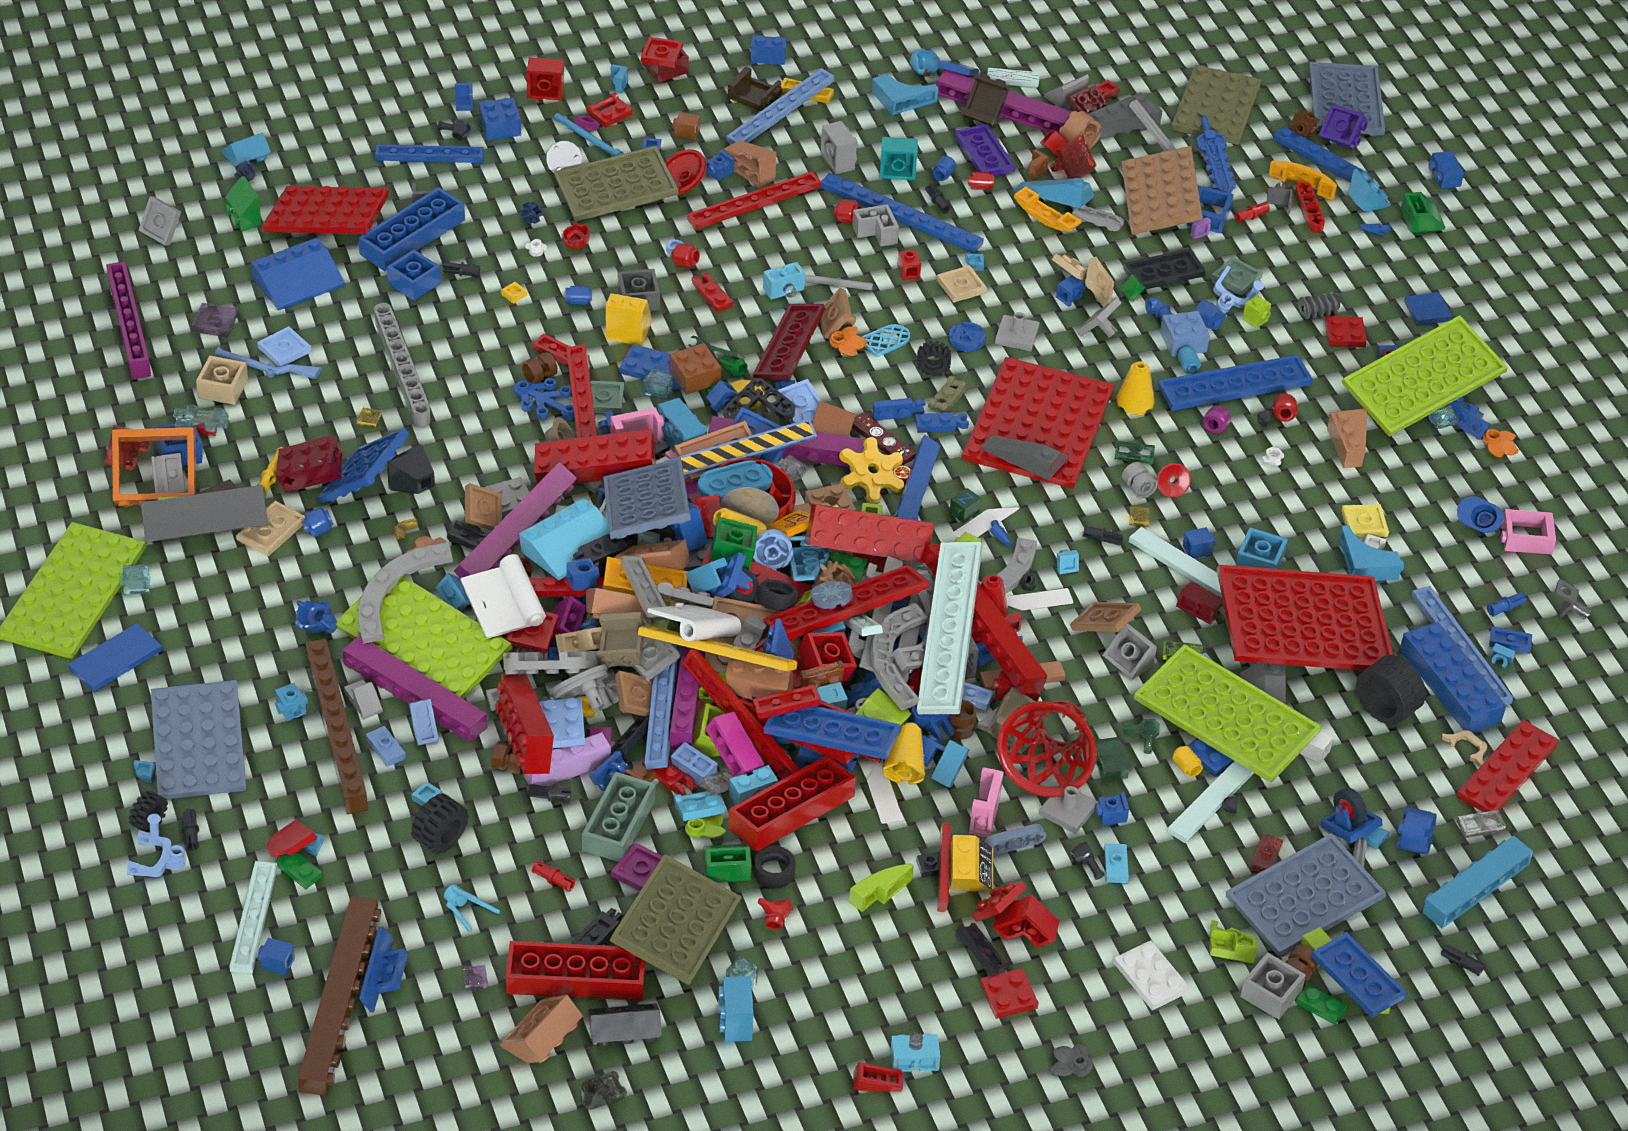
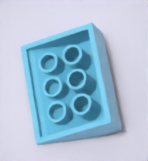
M583 498L519 533L521 550L524 555L560 580L566 576L567 563L579 560H575L573 554L578 552L577 549L586 543L609 534L608 521L598 508Z

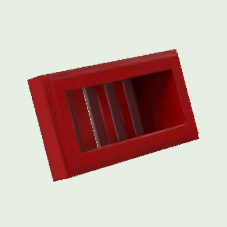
M858 1062L853 1072V1090L902 1092L903 1070ZM890 1077H894V1083L890 1082Z

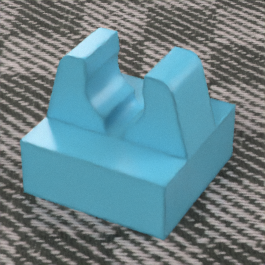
M1065 549L1057 553L1058 573L1066 574L1079 571V553L1076 550L1070 551Z

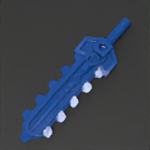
M1204 116L1201 118L1204 133L1196 138V145L1198 150L1206 153L1203 156V160L1208 161L1209 164L1206 165V170L1211 171L1208 177L1209 180L1214 181L1211 187L1215 190L1232 193L1233 189L1236 188V182L1231 181L1234 177L1233 172L1228 171L1231 166L1229 162H1225L1228 159L1227 153H1223V150L1227 147L1225 136L1211 130L1208 118Z

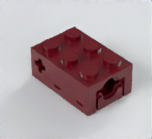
M334 435L281 448L278 451L276 478L285 493L341 479L343 450Z

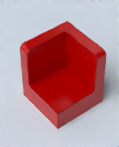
M1050 130L1040 142L1042 146L1048 148L1057 157H1060L1070 146L1055 130Z

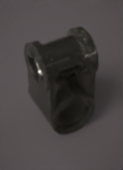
M610 1071L603 1075L586 1079L582 1083L580 1102L586 1109H596L597 1107L622 1100L626 1096L627 1090L621 1086L618 1073Z

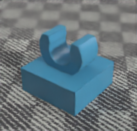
M1495 643L1492 650V665H1495L1496 661L1500 659L1503 660L1502 669H1506L1508 662H1513L1515 651Z

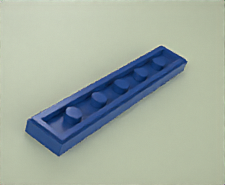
M377 144L375 161L483 163L484 147Z
M926 435L921 438L895 517H898V511H919L941 446Z

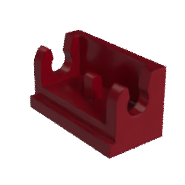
M1191 581L1180 590L1176 607L1211 625L1221 614L1219 609L1223 606L1222 597Z

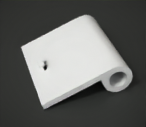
M518 555L506 556L501 560L500 567L461 578V583L486 639L526 627L538 626L543 623L546 617L545 612Z
M676 603L675 606L648 608L647 611L651 614L681 622L680 634L686 641L733 637L738 635L741 630V623L737 617L694 604L683 605L684 603Z

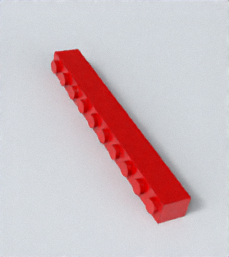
M941 543L928 545L923 559L925 565H927L935 578ZM978 582L972 621L973 630L1021 695L1041 692L1048 675Z

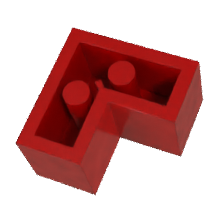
M1029 895L1013 901L1000 914L996 915L993 928L1006 941L1025 935L1038 948L1055 941L1060 921L1033 895Z

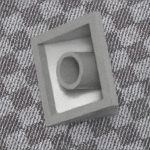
M1087 74L1045 93L1044 97L1059 108L1063 109L1070 106L1067 99L1088 88L1089 76Z
M1127 623L1119 631L1102 656L1133 680L1154 666L1157 646Z

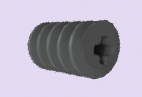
M1337 292L1299 298V309L1306 320L1310 318V315L1315 319L1317 314L1322 318L1324 313L1325 316H1330L1331 312L1333 316H1336L1340 308V296Z

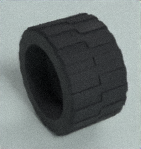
M1397 655L1383 656L1357 677V695L1364 709L1373 718L1386 725H1397L1423 706L1426 700V688L1421 675L1412 664Z

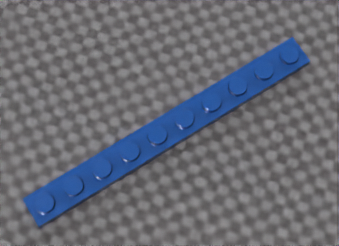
M829 173L821 181L820 188L845 199L856 200L859 205L866 208L888 204L895 220L975 254L984 243V238L832 173Z

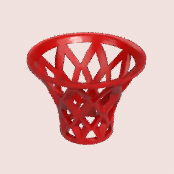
M1059 700L1025 704L1014 710L1006 718L998 734L997 751L1004 771L1015 784L1032 794L1044 797L1064 796L1066 787L1073 786L1079 789L1094 770L1097 757L1094 736L1087 725V720L1082 710L1071 702ZM1027 712V716L1018 719L1021 715ZM1051 712L1063 714L1062 718L1067 716L1076 724L1074 730H1079V737L1070 742H1060L1053 739L1045 730L1044 716L1048 717ZM1029 723L1022 732L1016 730L1021 725ZM1034 727L1035 729L1033 731L1032 737H1025L1027 733ZM1008 734L1017 737L1009 752L1007 749ZM1022 744H1031L1028 755L1016 756ZM1042 744L1043 753L1033 757L1036 745ZM1081 748H1082V750H1083V758H1084V761L1079 760V759H1080V754H1081ZM1076 749L1075 758L1073 760L1071 758V755ZM1060 753L1062 757L1053 767L1051 757ZM1046 759L1047 769L1036 776L1035 763ZM1066 761L1069 764V769L1063 778L1058 769ZM1028 762V779L1023 777L1013 764ZM1078 766L1084 769L1082 773L1072 781L1076 771V767ZM1053 774L1060 786L1048 787L1038 784Z

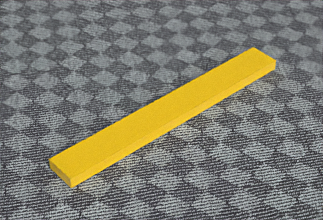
M647 625L639 627L638 635L783 671H791L797 668L795 660L709 639L686 641L681 637L680 632Z

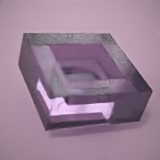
M485 965L463 967L465 991L488 988Z

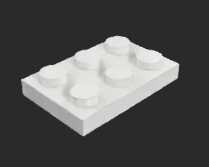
M1151 940L1114 958V965L1151 1010L1189 993V985Z

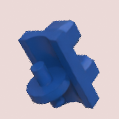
M615 751L596 770L590 773L589 777L594 785H598L601 791H605L615 772L625 774V770H629L630 767L624 762L621 752Z

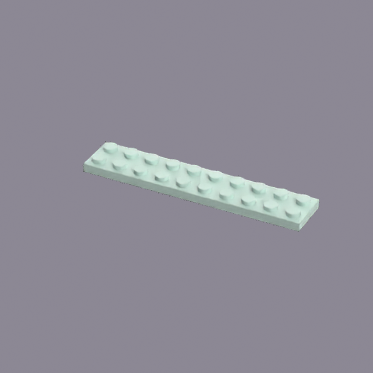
M981 542L941 543L919 691L920 700L917 704L918 714H960L982 554Z

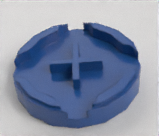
M961 322V325L957 326L955 324L950 329L949 342L958 350L976 351L984 346L986 332L978 324Z

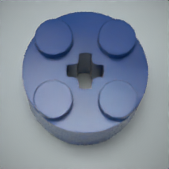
M1406 806L1403 814L1405 822L1400 821L1398 834H1402V836H1399L1397 849L1428 855L1433 841L1432 834L1435 831L1437 814Z

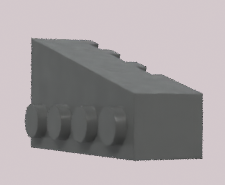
M1140 92L1091 112L1088 115L1101 124V128L1099 127L1101 135L1098 139L1100 140L1115 137L1116 133L1125 135L1129 134L1131 130H1147L1129 107L1134 100L1140 102L1158 127L1161 124L1162 110Z

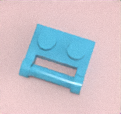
M709 789V791L690 795H674L675 807L683 821L726 813L725 805L718 795V791L714 790L711 792Z

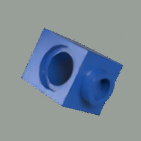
M590 558L567 563L566 579L573 591L597 586L599 569Z

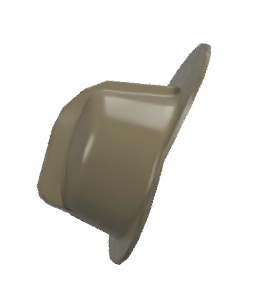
M560 417L555 418L553 426L545 432L548 441L577 438V434Z

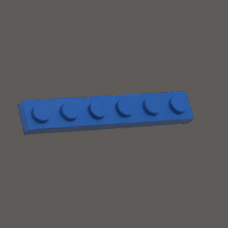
M1283 127L1274 134V141L1350 183L1353 171L1356 168L1360 172L1364 171L1286 127Z

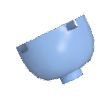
M768 529L759 533L753 557L755 562L773 570L787 566L793 555L792 544L788 536L776 529Z

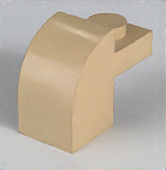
M602 627L555 635L558 652H581L600 649Z

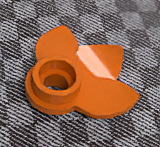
M846 327L842 331H836L831 335L830 345L839 349L843 355L855 356L856 350L865 347L867 340L857 335L858 327Z
M1490 429L1483 435V442L1488 445L1489 452L1496 457L1501 458L1503 454L1514 455L1519 452L1518 448L1512 443L1516 435L1511 432H1499L1495 429Z

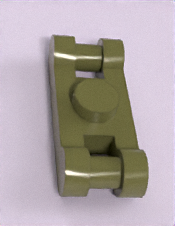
M950 375L935 397L930 399L928 408L938 409L940 413H948L966 391L968 382L956 380V377Z

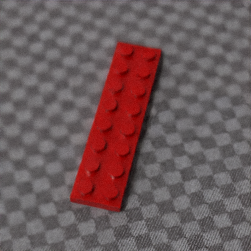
M905 565L851 585L853 597L844 606L839 604L833 609H823L815 606L811 600L765 617L763 622L769 630L770 626L774 627L776 619H780L788 640L792 641L799 636L807 635V633H812L821 628H827L831 624L848 620L850 617L864 614L877 607H883L885 604L901 600L906 596L920 593L922 590L929 588V583L927 579L910 565Z

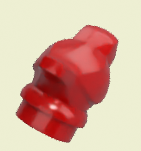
M763 898L758 899V904L763 907L766 914L764 917L765 926L770 929H781L785 923V918L789 916L790 911H793L791 900L783 899L781 901L769 902Z

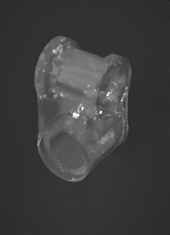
M788 455L785 459L774 465L784 470L789 475L791 482L801 479L807 471V466L792 455Z

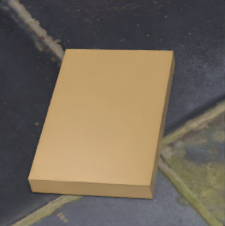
M274 501L266 508L269 525L245 528L236 535L238 541L266 556H270L303 526V521H306L304 515L277 501Z

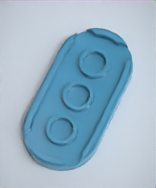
M752 460L743 461L702 473L698 480L697 490L702 497L719 494L720 501H722L728 492L737 488L751 487L762 491L767 490L772 483L773 473L763 463L760 465Z

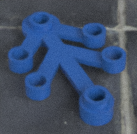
M547 378L544 383L531 384L527 381H519L514 385L516 396L522 400V411L529 412L533 409V402L529 399L530 396L536 401V415L538 419L544 420L548 418V409L544 405L546 404L562 412V419L565 421H575L573 405H563L553 399L570 398L571 388L569 386H562L559 391H552L556 388V380L553 378ZM538 390H548L549 392H538Z

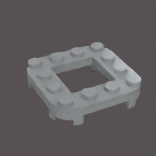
M596 651L559 652V660L544 661V652L503 653L505 674H538V669H545L546 674L559 673V669H565V673H581L597 667L599 664L595 657Z

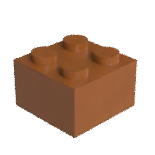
M705 343L670 354V372L686 395L714 386L721 380V366Z

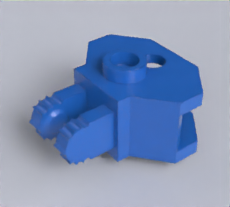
M917 705L913 706L911 715L908 718L910 723L917 724L919 728L925 729L927 733L931 732L933 737L939 741L943 740L939 727L943 728L948 737L954 735L953 727L948 720L949 714H918Z

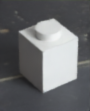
M1321 731L1300 754L1320 764L1331 750L1333 737Z

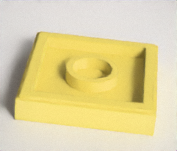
M1381 504L1342 506L1341 512L1345 525H1350L1351 530L1358 538H1366L1367 534L1376 537H1388L1389 531Z

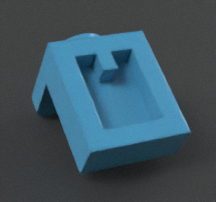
M612 64L610 67L611 80H613L615 85V92L622 93L628 83V67Z

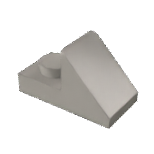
M750 614L745 619L742 629L732 645L753 650L765 632L767 625L762 619Z
M362 679L344 687L345 694L363 720L383 712L372 682L365 683Z

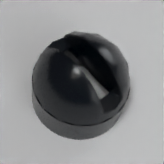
M1265 410L1257 414V419L1261 426L1267 427V425L1273 423L1271 411Z
M1024 574L1020 581L1021 588L1026 591H1032L1036 588V577L1033 574Z
M1226 797L1223 801V809L1228 813L1237 814L1238 797Z

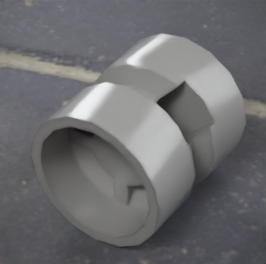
M1140 462L1130 464L1122 473V480L1139 499L1149 497L1157 488L1158 483L1156 479Z

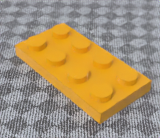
M607 557L603 589L636 596L620 564L621 559ZM645 564L656 587L659 583L665 582L670 583L675 589H678V587L687 588V576L685 573L688 571ZM662 598L664 602L669 603V599ZM671 600V603H673V604L680 603V602H676V601H672V600Z

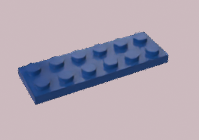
M817 706L769 717L764 726L765 734L886 760L901 731V724Z

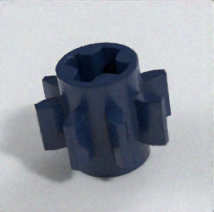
M244 161L235 168L237 173L234 176L237 180L245 176L249 182L256 177L254 172L257 168L253 162L248 164L247 161Z
M535 201L524 203V208L520 210L522 220L527 222L528 225L540 222L539 217L543 216L541 206L536 204Z

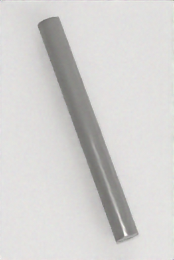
M805 275V282L871 291L873 289V283Z

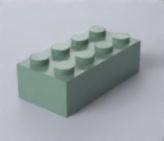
M615 772L582 833V851L619 862L632 847L655 803L656 784Z

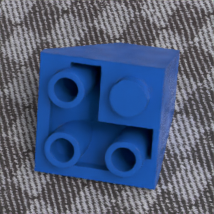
M776 619L774 627L770 626L763 651L766 654L793 660L794 653L780 619Z

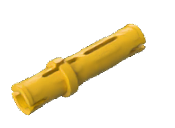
M284 447L276 450L274 457L267 469L262 472L261 479L256 485H263L264 494H267L271 484L275 483L277 479L278 451Z

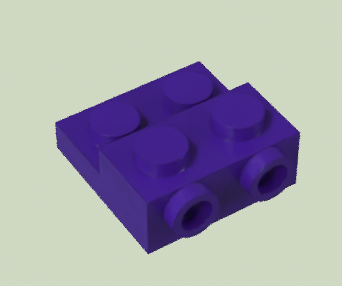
M1332 104L1320 130L1319 137L1335 142L1338 146L1353 150L1355 146L1357 147L1360 144L1361 137L1359 135L1361 131L1366 130L1368 121H1366L1367 119L1363 113Z

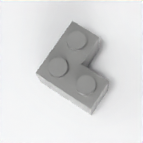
M888 204L853 210L852 227L857 238L875 235L880 247L898 244L899 226Z

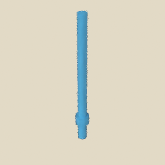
M556 113L554 115L555 120L606 151L611 157L624 154L621 150L614 149L561 114Z

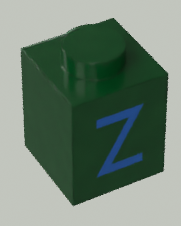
M966 488L951 498L949 513L962 523H965L980 512L981 497Z

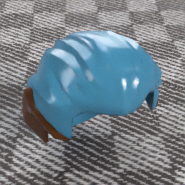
M922 48L913 52L910 64L917 74L928 77L935 74L939 69L937 64L940 58L930 48Z

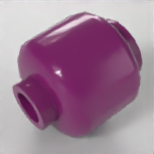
M1218 405L1210 408L1203 418L1205 428L1215 434L1223 432L1231 421L1230 412L1225 407Z

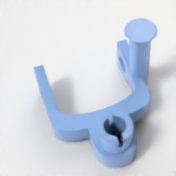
M1227 266L1213 287L1214 292L1220 297L1216 306L1224 313L1228 312L1233 305L1238 308H1244L1245 303L1264 288L1263 282L1256 280L1245 299L1236 297L1221 285L1222 280L1231 268Z
M157 814L149 815L147 820L150 823V833L139 830L138 844L161 846L163 848L162 855L153 867L128 861L127 875L160 877L165 869L181 870L186 865L183 847L179 845L171 847L170 839L160 837L159 822L161 818Z

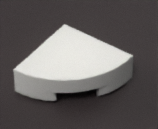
M1367 534L1364 543L1381 550L1386 544V539Z

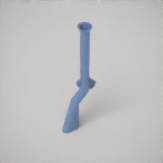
M217 347L215 351V357L246 362L247 366L267 372L269 378L293 372L316 380L321 373V367L293 364L275 367L273 363L265 364L222 350L220 347Z

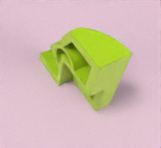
M1211 920L1210 955L1254 964L1258 950L1257 938L1244 934L1232 927L1228 930L1217 927L1218 921Z

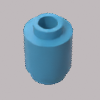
M1190 346L1182 347L1179 350L1178 359L1184 372L1191 374L1198 371L1201 367V362L1196 351Z

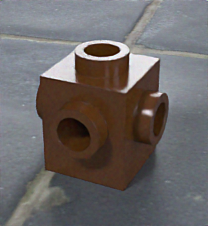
M1302 109L1294 115L1288 128L1307 138L1317 132V124L1320 120L1313 113Z

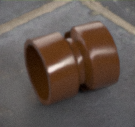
M544 352L537 355L536 358H530L522 362L523 374L531 384L542 381L543 378L556 375L558 372L555 359L549 352Z
M962 700L960 714H949L948 720L954 730L952 737L955 739H967L974 733L977 710L976 706L968 700Z
M498 741L493 750L491 767L503 771L508 768L510 773L522 775L523 771L521 766L517 764V757L513 755L512 745Z
M1298 945L1292 950L1285 963L1306 974L1303 985L1305 987L1319 964L1312 958L1314 951L1312 948Z

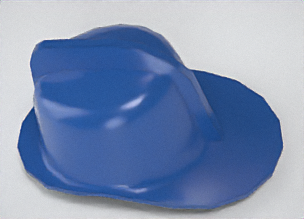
M1471 496L1463 499L1458 504L1457 515L1460 521L1479 532H1494L1503 523L1502 510L1495 504L1482 498Z

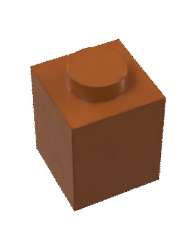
M680 112L678 117L674 118L672 128L675 129V136L695 140L700 131V116Z

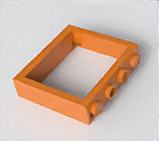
M193 427L112 430L113 501L115 504L130 507L131 504H139L141 506L142 502L158 500V497H183L196 494V432ZM187 440L188 492L120 494V442Z

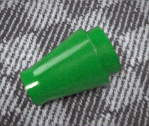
M723 355L719 361V364L735 377L743 376L748 368L747 363L740 358Z

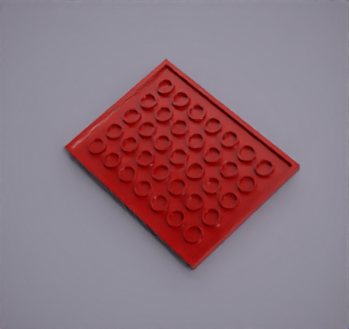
M1005 357L963 451L962 460L1074 489L1114 391L1115 384ZM992 435L1043 444L1069 456L1051 479L1047 480L981 448Z
M1218 565L1217 575L1234 661L1365 670L1383 656L1393 655L1374 576Z

